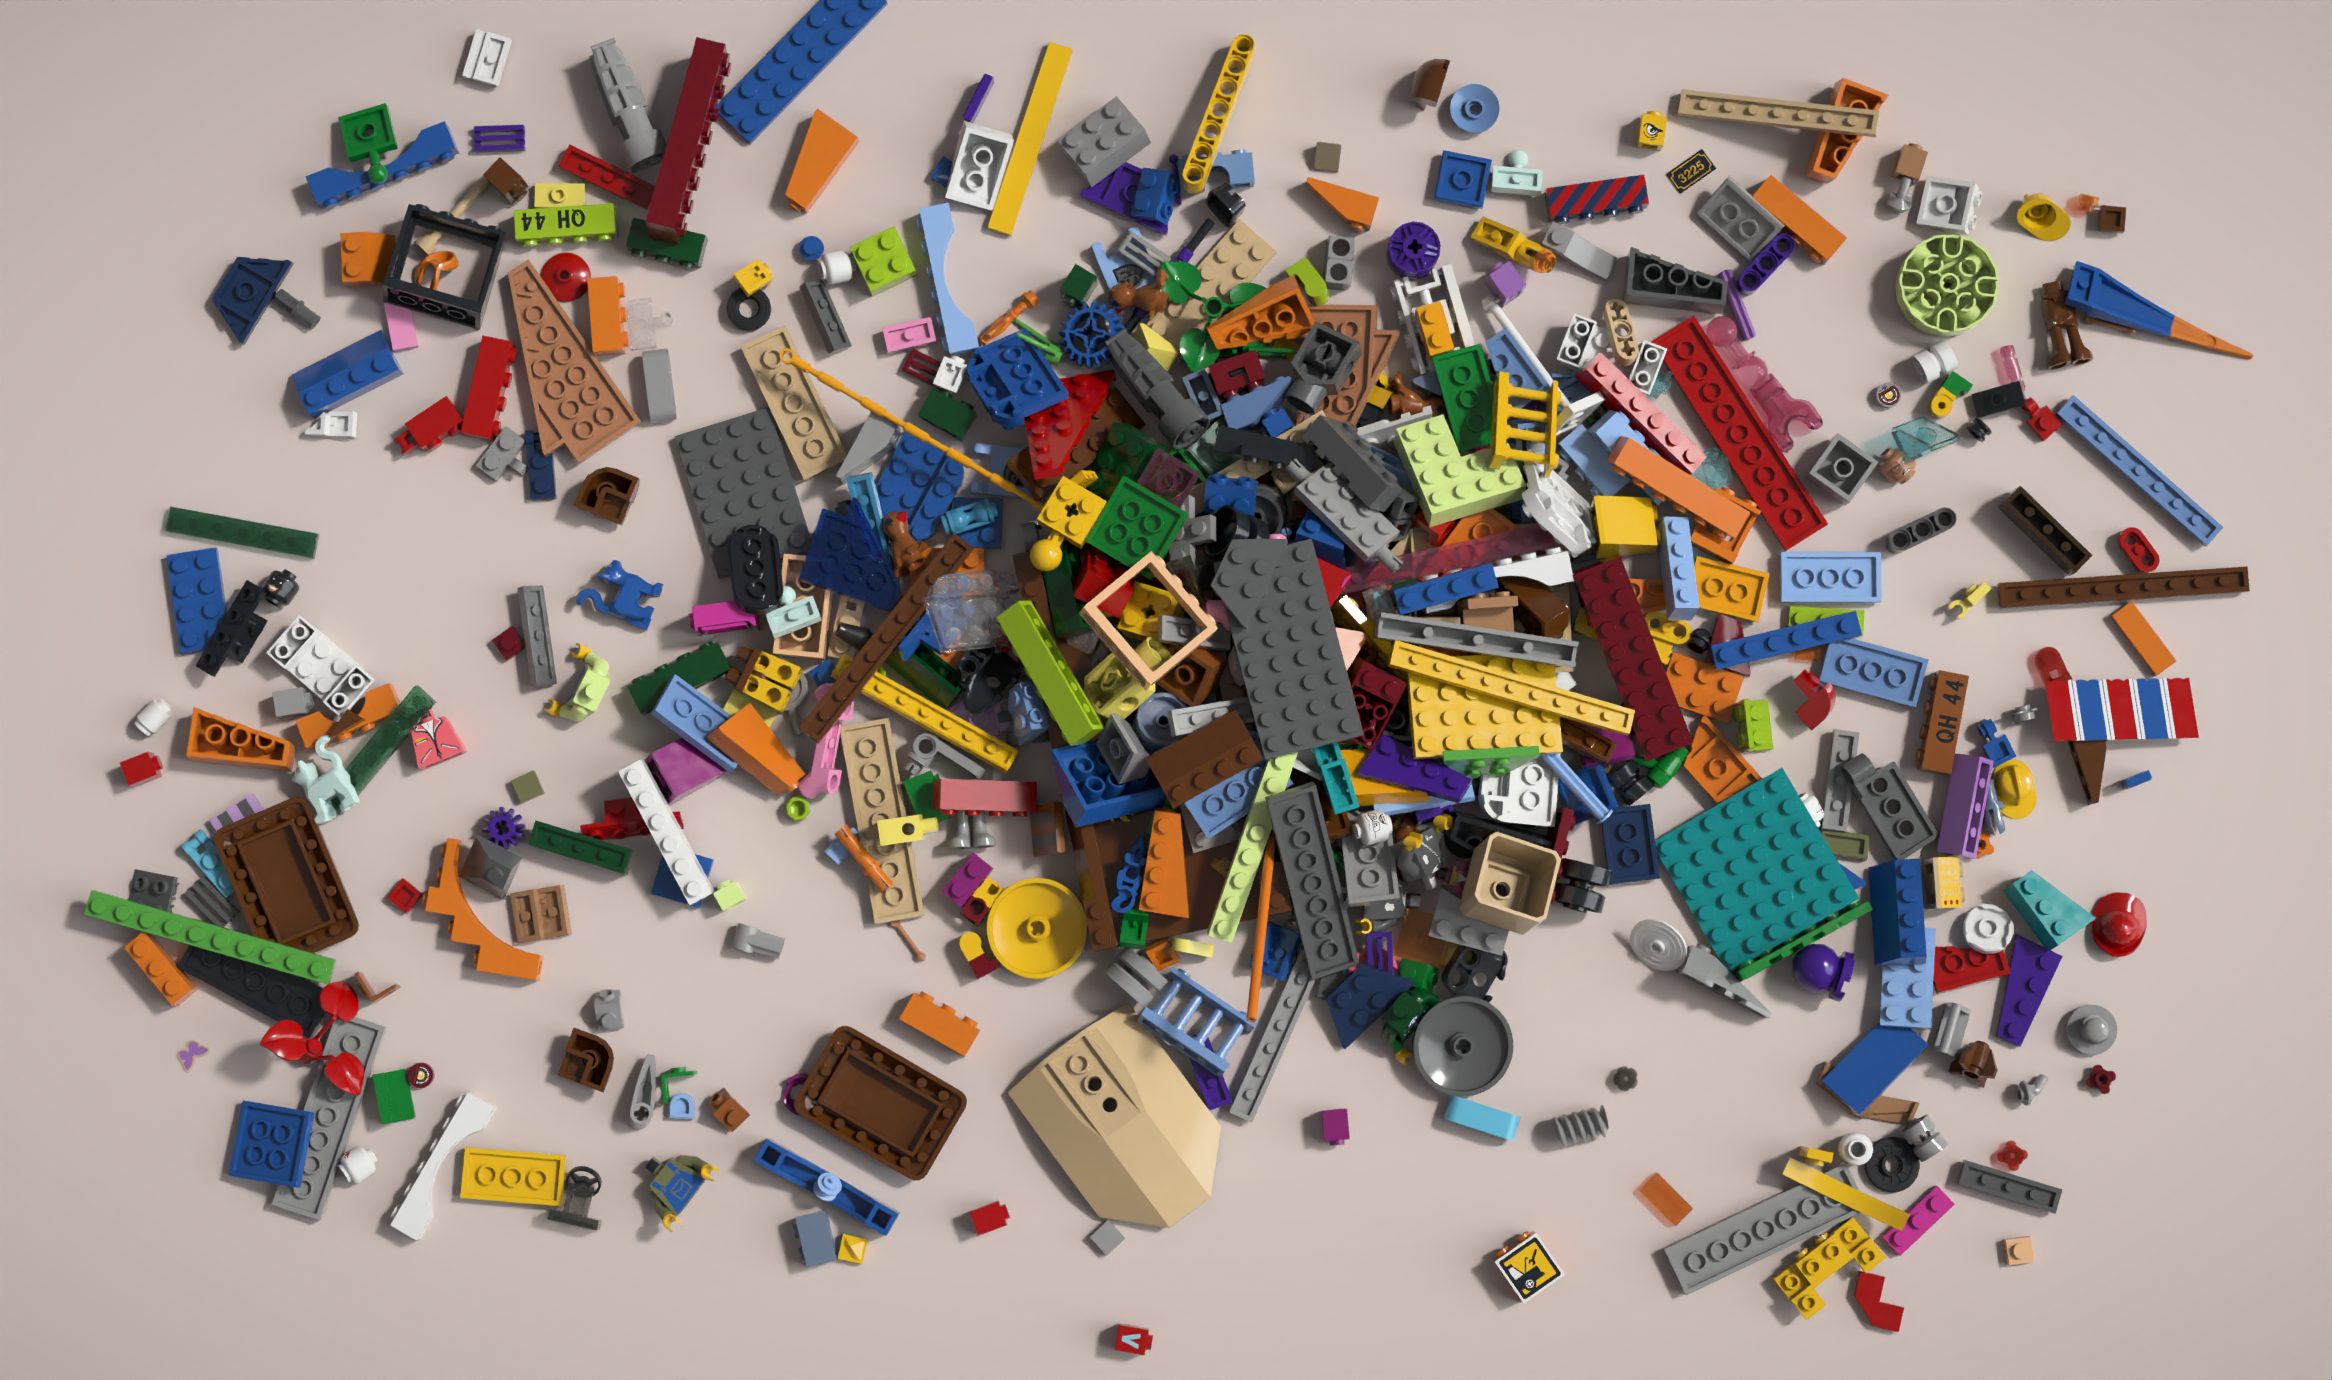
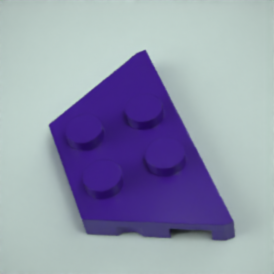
M1125 162L1093 187L1089 186L1081 191L1080 197L1167 236L1168 225H1163L1155 220L1131 216L1142 173L1141 168Z

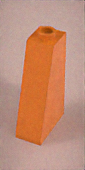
M816 109L785 193L787 200H789L787 204L797 212L801 210L806 213L809 212L859 143L856 135L819 109Z
M750 703L706 736L711 743L777 796L785 790L789 794L799 786L798 780L805 775Z

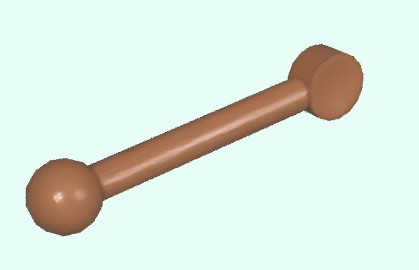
M2088 315L2085 317L2087 325L2095 323L2126 331L2129 335L2136 333V328L2095 319V317Z
M892 921L891 925L899 930L915 952L916 959L920 962L924 961L926 958L925 953L919 951L900 925L901 921Z

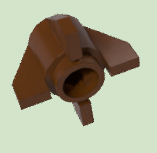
M1975 1041V1043H1969L1968 1047L1951 1063L1948 1072L1956 1075L1963 1074L1965 1077L1974 1080L1979 1087L1984 1088L1987 1078L1995 1079L1998 1069L1993 1051L1989 1048L1990 1046L1983 1041Z

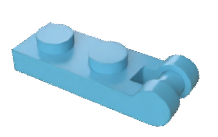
M200 829L195 833V837L191 841L187 840L181 846L223 896L228 899L235 891L215 843ZM201 844H204L207 849L200 854L196 849Z

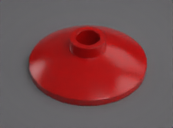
M565 252L554 255L545 263L541 278L556 300L571 302L579 299L587 292V278H591V272L584 259L576 254ZM562 272H569L568 279H561Z

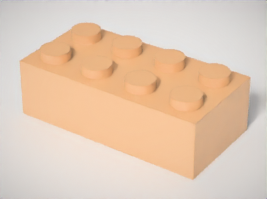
M792 554L783 555V586H789L794 589L796 593L794 602L813 596L822 621L776 639L774 638L773 654L775 656L825 661L836 565L834 559Z

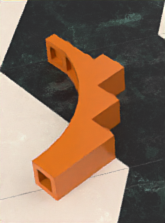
M448 838L447 843H443L441 858H444L443 868H439L437 873V882L440 883L439 888L429 886V890L424 892L422 905L426 906L425 911L455 916L454 921H450L448 935L451 936V941L480 945V951L476 950L474 955V965H477L476 971L540 980L544 956L525 952L503 942L492 934L474 914L468 904L459 879L458 860L462 841Z

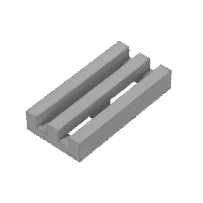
M1130 230L1116 251L1156 278V271L1124 249L1126 246L1158 267V270L1161 269L1162 264L1129 241L1132 238L1164 259V261H1171L1172 258Z

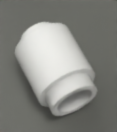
M153 699L137 715L138 719L134 723L144 734L150 736L152 733H156L172 717L170 712L172 708L163 699L159 701Z

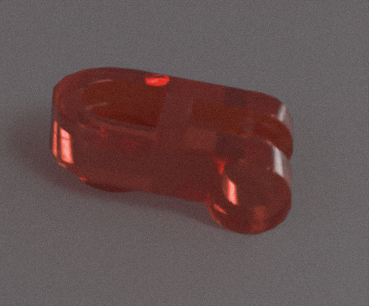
M2044 647L2037 651L2034 661L2045 688V680L2050 682L2054 680L2062 682L2072 680L2058 650L2053 647ZM2057 670L2059 677L2052 679L2049 672Z

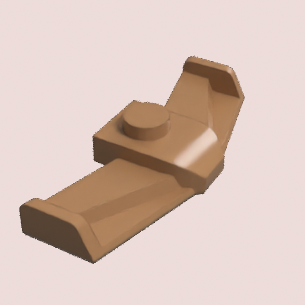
M1826 1061L1816 1085L1846 1107L1851 1114L1859 1117L1822 1084V1080L1835 1068ZM1881 1094L1860 1118L1909 1125L1914 1118L1919 1102L1886 1097Z

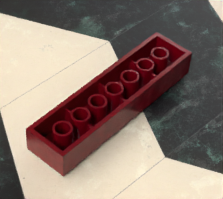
M696 37L645 221L649 238L679 245L680 237H685L688 226V223H685L686 215L692 213L694 200L691 199L693 191L698 190L700 184L699 168H704L706 162L705 146L710 145L713 131L710 130L712 122L716 123L719 114V108H716L718 99H723L725 92L723 80L724 77H729L731 71L730 54L727 53L726 44Z
M1619 553L1573 571L1574 580L1623 705L1626 708L1635 710L1632 728L1645 760L1654 759L1692 744L1691 735Z

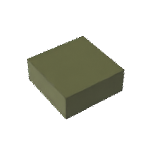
M534 770L511 780L521 804L545 794Z

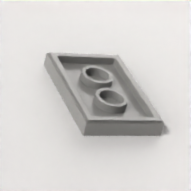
M1730 176L1696 212L1703 221L1750 263L1785 226Z

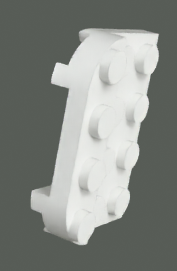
M1524 461L1523 470L1528 479L1526 483L1528 489L1521 493L1525 502L1522 505L1525 514L1530 518L1534 517L1539 526L1544 531L1548 530L1558 544H1563L1567 547L1569 553L1574 558L1591 548L1597 542V535L1589 502L1555 471L1552 470L1549 478H1545L1543 464Z
M1540 756L1502 777L1493 778L1490 775H1481L1478 795L1481 812L1484 816L1499 823L1555 827L1559 777Z

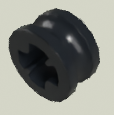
M1975 418L1973 420L1974 424H1969L1967 430L1974 438L1983 442L1985 435L1989 436L1992 432L1982 420Z

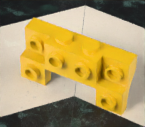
M1854 1217L1848 1218L1829 1234L1824 1232L1814 1240L1816 1243L1809 1250L1806 1247L1800 1250L1794 1256L1796 1260L1772 1278L1805 1320L1811 1318L1827 1305L1814 1288L1847 1262L1854 1259L1864 1273L1867 1274L1886 1259L1885 1255L1874 1241L1868 1237Z

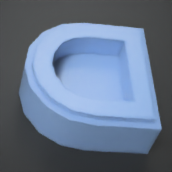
M679 1093L673 1096L669 1104L668 1118L694 1119V1099L686 1093Z

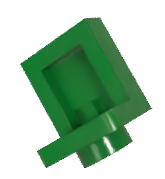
M1131 908L1130 911L1123 914L1119 947L1144 950L1149 918L1148 911Z
M1402 958L1398 976L1411 978L1414 980V984L1411 987L1425 988L1432 993L1438 982V968Z

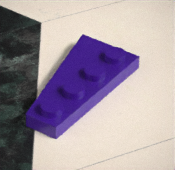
M1384 734L1358 772L1359 778L1367 779L1368 777L1379 780V783L1386 785L1391 783L1403 786L1406 790L1426 792L1428 796L1455 803H1460L1472 784V779L1433 759H1413L1412 748Z
M2015 934V944L2009 964L2011 973L2008 975V980H2006L2005 996L2001 1006L1996 1036L2021 1047L2063 956L2051 950L2047 951L2045 947Z

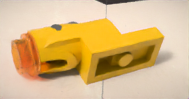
M1484 216L1470 236L1474 242L1489 247L1498 255L1537 273H1549L1556 264V256L1551 250L1526 239L1520 231Z

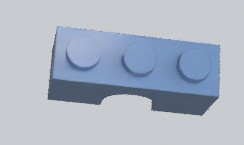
M1241 149L1234 150L1229 155H1222L1221 152L1217 153L1210 172L1221 171L1225 173L1228 177L1229 185L1233 189L1254 187L1255 178L1252 152L1246 153V150ZM1189 154L1182 156V159H1178L1180 194L1189 193L1183 187V169ZM1207 156V157H1197V158L1203 160V159L1208 158V156ZM1190 176L1188 179L1190 181H1197L1200 178L1197 176Z

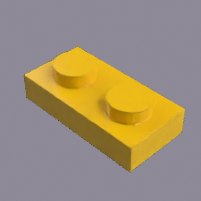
M1804 1146L1800 1147L1799 1156L1805 1157V1163L1823 1167L1824 1162L1832 1163L1834 1154Z

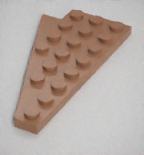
M528 259L508 272L542 451L545 457H547L563 445H566L577 462L581 464L639 425L641 421Z
M1308 304L1316 322L1360 343L1362 355L1338 395H1326L1316 412L1318 413L1323 410L1328 418L1344 423L1348 421L1356 426L1400 336V332L1398 330H1377V305L1314 306ZM1308 333L1301 336V345ZM1297 409L1296 425L1313 415ZM1321 458L1324 465H1326L1327 463L1332 465V463H1330L1325 458ZM1292 491V501L1302 502Z

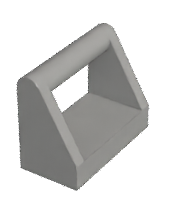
M1953 1002L1945 1003L1931 1051L1953 1058L1958 1057L1970 1017V1009Z

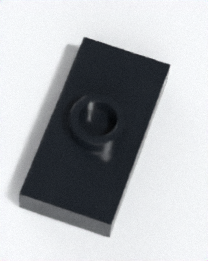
M2020 380L1971 394L1977 418L2027 405Z

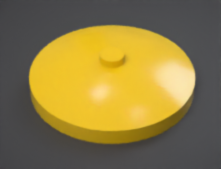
M1030 878L1012 884L997 897L988 916L987 936L994 955L1005 968L1022 977L1044 979L1064 972L1076 962L1087 941L1088 925L1081 901L1068 887L1051 879Z

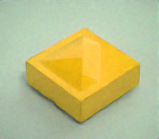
M843 1233L838 1259L863 1264L868 1239Z

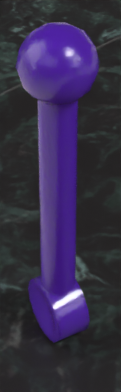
M1172 154L1169 156V162L1172 163L1173 174L1178 177L1177 162L1179 158L1177 155ZM1179 187L1175 195L1176 205H1182Z

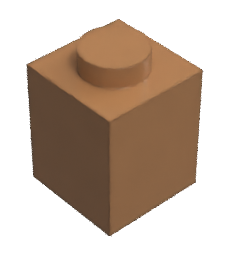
M1914 143L1904 144L1899 151L1891 177L1899 180L1902 177H1908L1912 179L1911 184L1915 185L1920 179L1928 152L1922 150L1923 147Z

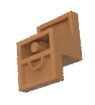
M1509 591L1489 594V598H1485V593H1478L1464 597V600L1457 601L1458 616H1461V624L1514 632L1512 607L1518 606V596H1510Z

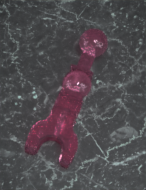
M1718 316L1708 323L1706 333L1709 341L1714 346L1725 347L1737 364L1732 369L1737 368L1739 380L1744 385L1751 387L1749 391L1768 416L1767 430L1782 452L1788 453L1794 445L1788 433V424L1791 420H1801L1812 430H1817L1823 426L1821 416L1810 402L1802 399H1793L1773 374H1768V367L1765 361L1760 357L1754 356L1755 351H1752L1750 354L1747 353L1737 340V326L1732 319Z

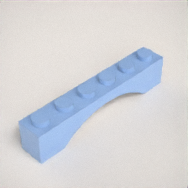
M949 203L919 208L921 216H916L919 231L924 230L926 240H921L924 255L929 254L931 264H927L926 267L929 279L934 278L936 286L931 291L934 303L939 302L941 312H937L936 315L939 327L944 326L946 336L941 337L944 351H949L950 356L973 353L979 348L974 323L955 305L945 283V254L954 233Z

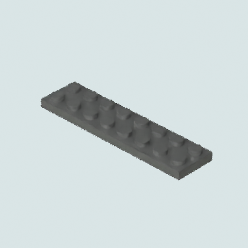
M1310 782L1265 797L1309 976L1314 980L1360 965L1315 783Z

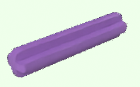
M1730 269L1724 270L1718 274V278L1728 281L1727 301L1744 341L1750 340L1756 336L1754 327L1732 271Z

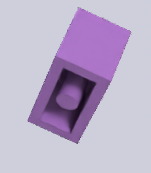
M1510 261L1504 265L1502 262H1499L1493 266L1487 274L1488 278L1485 283L1490 292L1498 296L1500 299L1498 303L1502 308L1520 296L1527 286Z

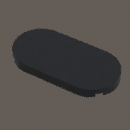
M760 525L743 526L734 535L732 534L728 544L733 599L737 606L747 613L755 615L767 614L779 606L783 597L779 543L773 533L771 534Z

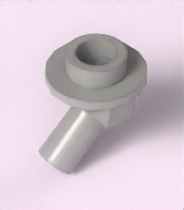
M1902 177L1898 192H1891L1887 199V205L1893 212L1903 213L1911 209L1912 198L1908 197L1907 193L1912 179Z
M2039 1074L2032 1085L2026 1081H2021L2019 1087L2016 1088L2018 1100L2023 1102L2025 1106L2030 1105L2033 1098L2042 1091L2048 1078Z

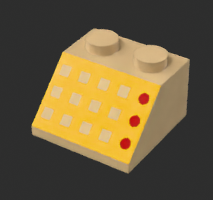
M1958 857L1924 859L1927 910L1962 907V902H1965V890L1963 887H1960V877H1963L1962 862L1958 861Z

